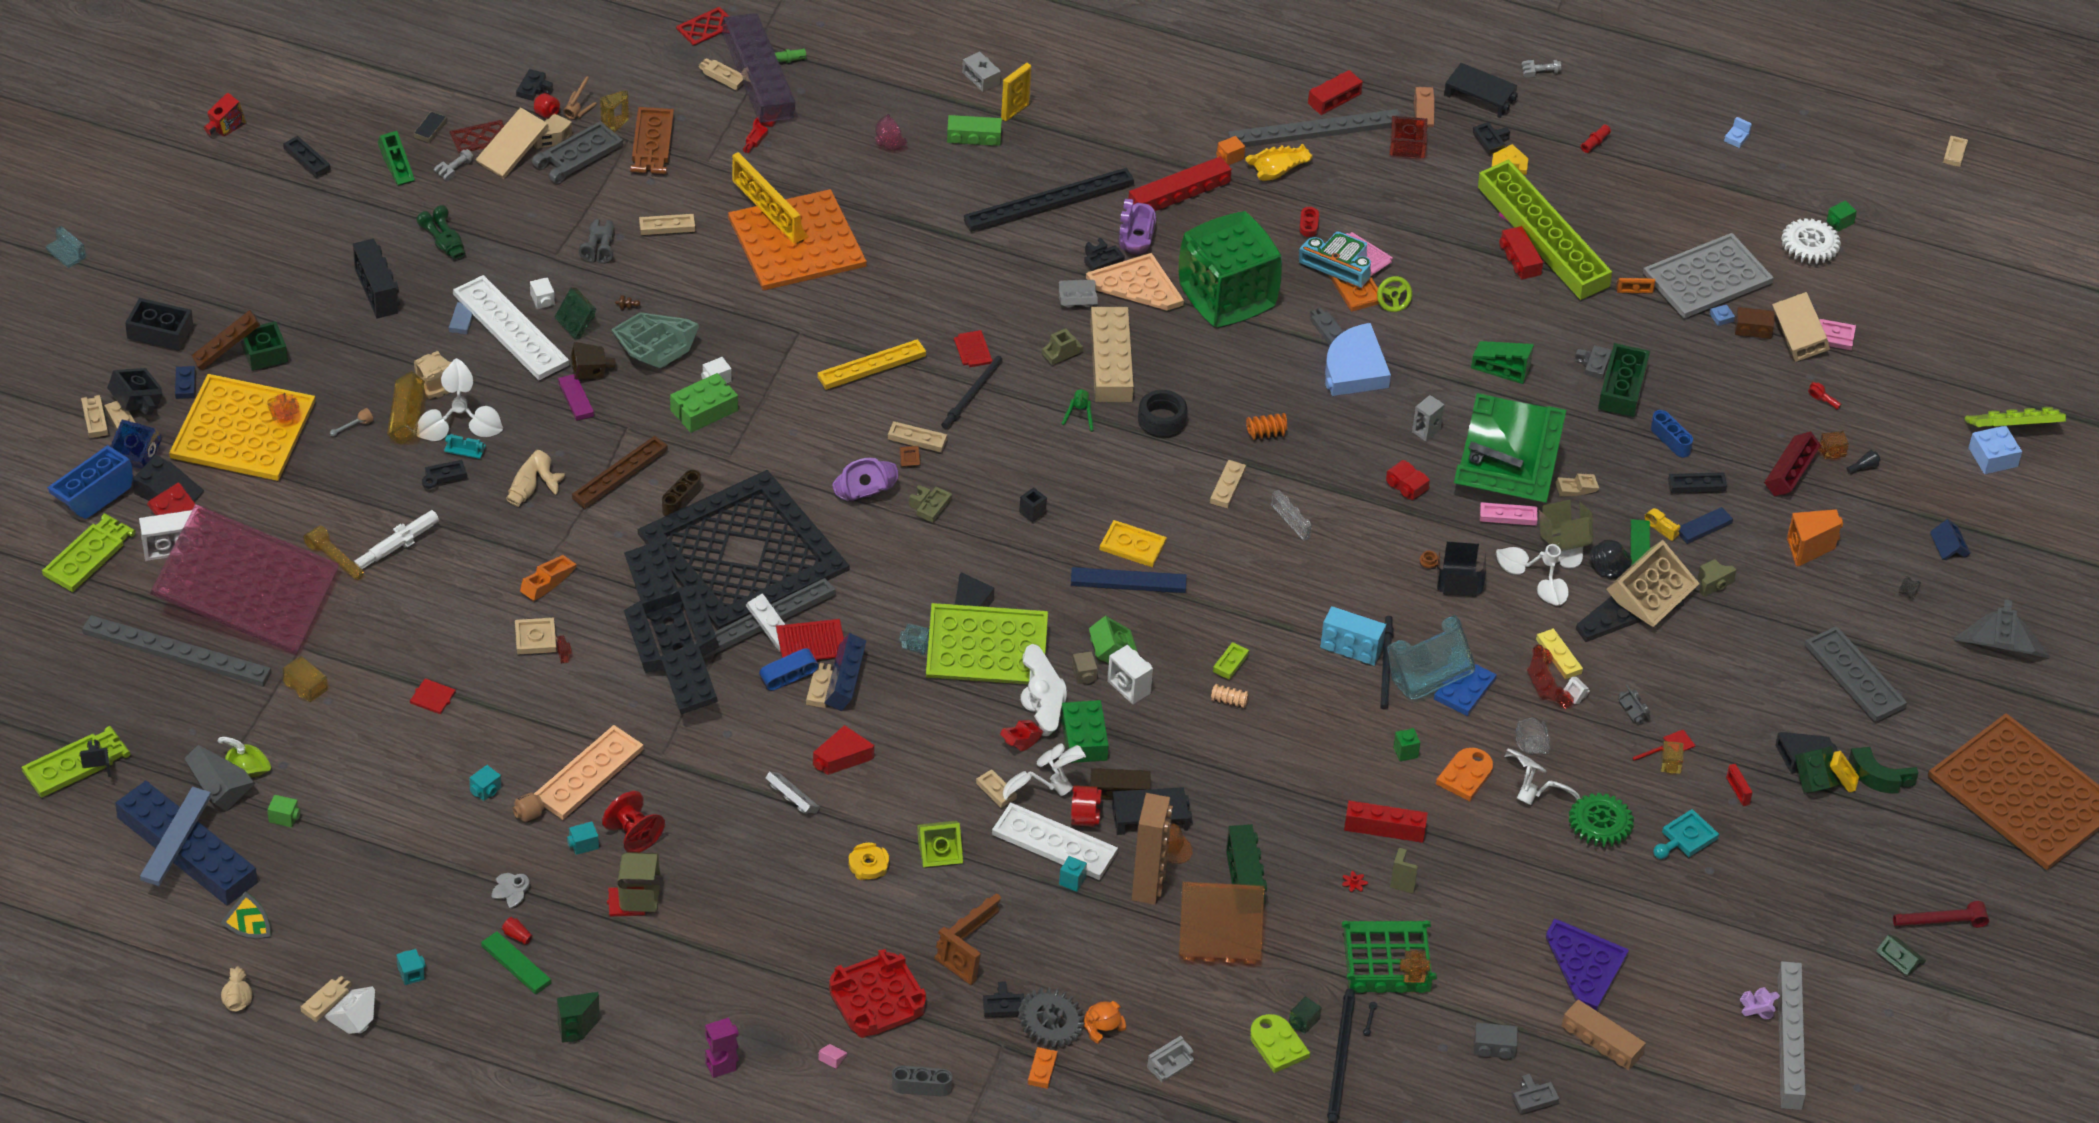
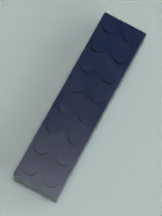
M146 780L115 803L117 818L155 849L180 808ZM198 821L173 862L226 906L230 905L243 895L245 891L247 892L258 883L256 867Z

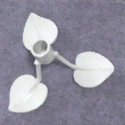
M457 358L444 370L441 377V383L445 390L451 393L457 391V397L452 401V408L444 417H442L441 412L437 409L429 410L421 416L416 426L417 437L429 441H439L445 438L449 430V425L444 420L452 412L461 414L466 411L473 418L469 422V428L475 435L491 437L503 431L500 417L492 407L481 406L475 411V415L467 408V400L461 396L460 391L468 392L471 390L473 376L468 367Z
M1550 544L1546 547L1545 552H1540L1529 563L1527 553L1517 547L1497 549L1496 557L1500 566L1506 572L1513 575L1523 574L1525 567H1530L1542 558L1543 562L1550 566L1549 580H1542L1538 584V595L1550 604L1561 606L1567 600L1568 586L1562 579L1553 580L1554 566L1560 562L1564 568L1573 569L1578 567L1583 559V547L1561 551L1557 545Z
M1060 743L1053 749L1045 752L1037 760V765L1042 767L1050 763L1055 772L1050 777L1051 783L1031 771L1028 773L1023 771L1007 782L1003 790L1004 799L1007 800L1011 793L1025 785L1031 777L1047 785L1051 790L1055 789L1060 796L1067 794L1073 786L1065 776L1062 766L1086 757L1082 748L1076 745L1064 752L1065 747ZM1059 757V760L1053 763V760Z
M1512 749L1506 750L1505 757H1516L1520 760L1523 767L1527 766L1524 783L1517 799L1531 805L1535 796L1539 797L1548 786L1558 787L1572 794L1576 799H1581L1575 790L1555 781H1548L1537 791L1538 786L1531 783L1535 770L1538 769L1543 773L1547 771L1520 752Z

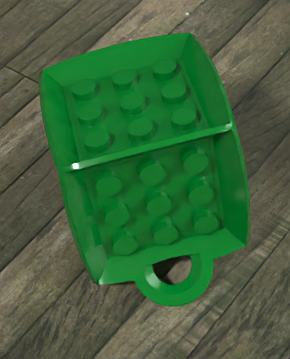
M1242 211L1221 216L1184 233L1179 253V282L1191 303L1211 325L1220 327L1243 321L1276 305L1282 280L1281 254L1267 232L1250 214Z

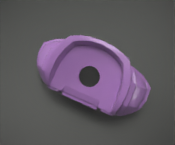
M1125 199L1124 210L1127 211H1122L1120 222L1124 223L1120 227V248L1131 254L1145 253L1152 241L1156 213L1150 205L1143 203L1133 205L1134 199ZM1140 230L1144 234L1142 236H1136L1134 232Z
M876 458L859 459L848 464L843 469V473L833 482V489L839 498L846 501L871 497L880 493V491H886L893 487L898 479V470L896 464L891 462L878 461ZM864 474L869 475L871 478L868 485L860 483V477Z

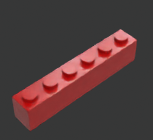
M1219 156L1129 191L1128 199H1134L1133 205L1143 203L1152 206L1154 211L1230 183L1232 169Z

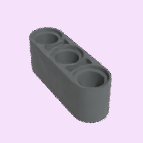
M897 1066L892 1071L891 1085L892 1089L897 1093L947 1096L952 1091L953 1077L952 1073L947 1069Z

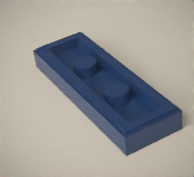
M1721 507L1681 525L1678 531L1679 536L1688 544L1732 524L1733 518Z

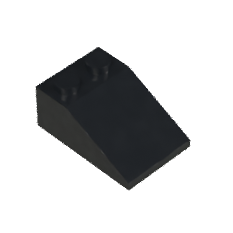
M157 455L133 478L134 494L148 501L178 482L194 503L202 496L204 490L173 463Z

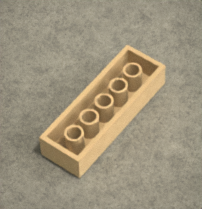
M1091 307L1090 327L1095 402H1132L1133 372L1128 307Z

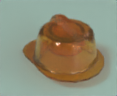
M1171 823L1170 831H1168L1170 832L1167 857L1169 862L1181 864L1191 858L1192 847L1184 837L1180 827Z

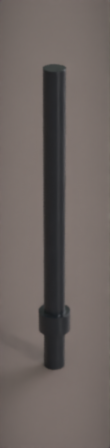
M1001 356L995 357L955 408H951L947 413V418L941 424L944 429H947L953 421L959 418L963 408L1002 362Z
M1389 615L1385 617L1386 629L1380 708L1384 710L1388 708L1391 643L1394 637L1393 617Z

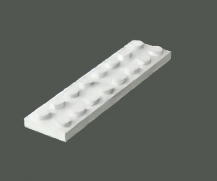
M484 275L453 289V295L538 380L569 366V359Z

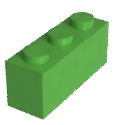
M948 115L947 143L1000 146L1002 118Z

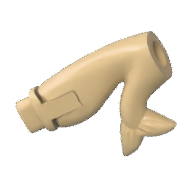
M536 450L516 474L511 488L508 490L509 495L506 500L517 507L522 502H525L536 488L537 472L542 480L546 482L548 488L556 495L559 488L558 483L564 479L565 473L552 474L550 472L551 458L543 451Z

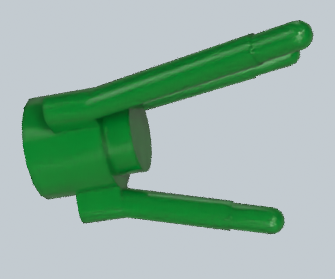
M1080 389L1074 393V399H1071L1062 425H1065L1074 406L1078 409L1086 407L1089 427L1092 432L1094 429L1089 393L1086 390Z

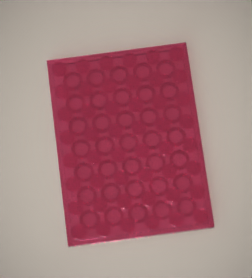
M195 504L150 594L296 655L338 570L339 564Z

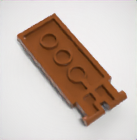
M638 107L632 161H635V164L631 165L630 172L646 173L647 170H651V173L667 174V167H664V163H668L674 109Z

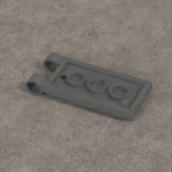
M600 121L552 148L536 154L532 164L539 170H543L549 162H552L556 168L550 172L549 179L555 184H560L566 176L623 146V139Z

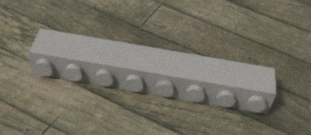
M1781 961L1778 972L1781 1108L1802 1110L1805 1099L1802 963Z

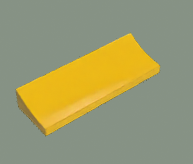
M739 152L733 154L732 181L794 244L808 238L809 236L802 227L800 214Z

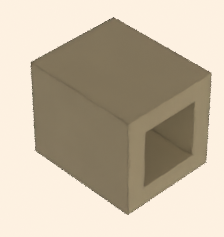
M1092 651L1073 654L1072 669L1077 684L1096 682L1097 666Z

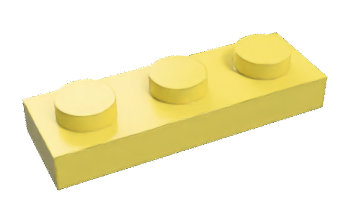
M1554 628L1537 634L1536 640L1565 679L1582 674V666Z

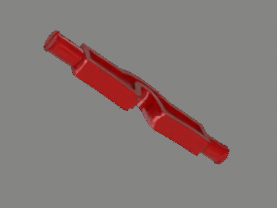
M779 98L775 105L770 104L764 114L754 120L753 129L747 136L746 145L743 147L745 153L746 151L749 153L753 147H758L760 142L768 135V128L764 126H774L781 114V107L785 103L783 99Z

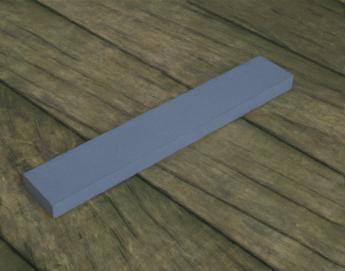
M195 787L191 788L141 873V881L160 886L209 802L211 792Z

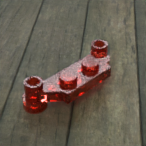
M1535 645L1532 650L1531 664L1527 671L1539 696L1543 701L1550 699L1557 701L1563 708L1570 707L1573 704L1574 697L1568 691L1558 687L1547 665L1552 661L1553 654L1542 645Z

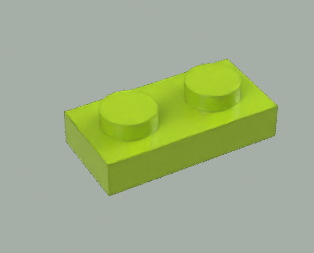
M1232 642L1214 665L1213 672L1230 680L1248 657L1249 650Z

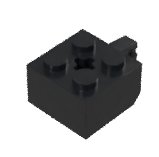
M146 368L113 370L107 387L125 411L141 410L145 415L153 414V409L158 408L162 396L161 386Z

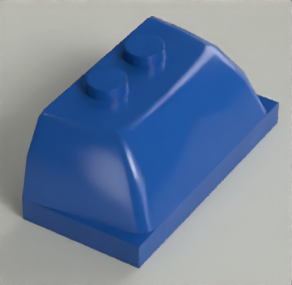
M107 445L47 488L51 495L64 502L71 511L87 519L131 488L133 480L132 464L130 459Z

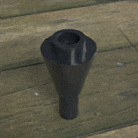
M1869 450L1855 464L1847 467V472L1852 474L1858 470L1878 467L1881 461L1879 454L1876 451Z

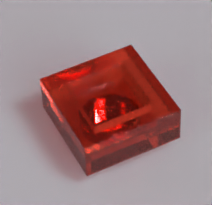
M564 635L556 636L561 664L568 663V654H571L570 643H566Z

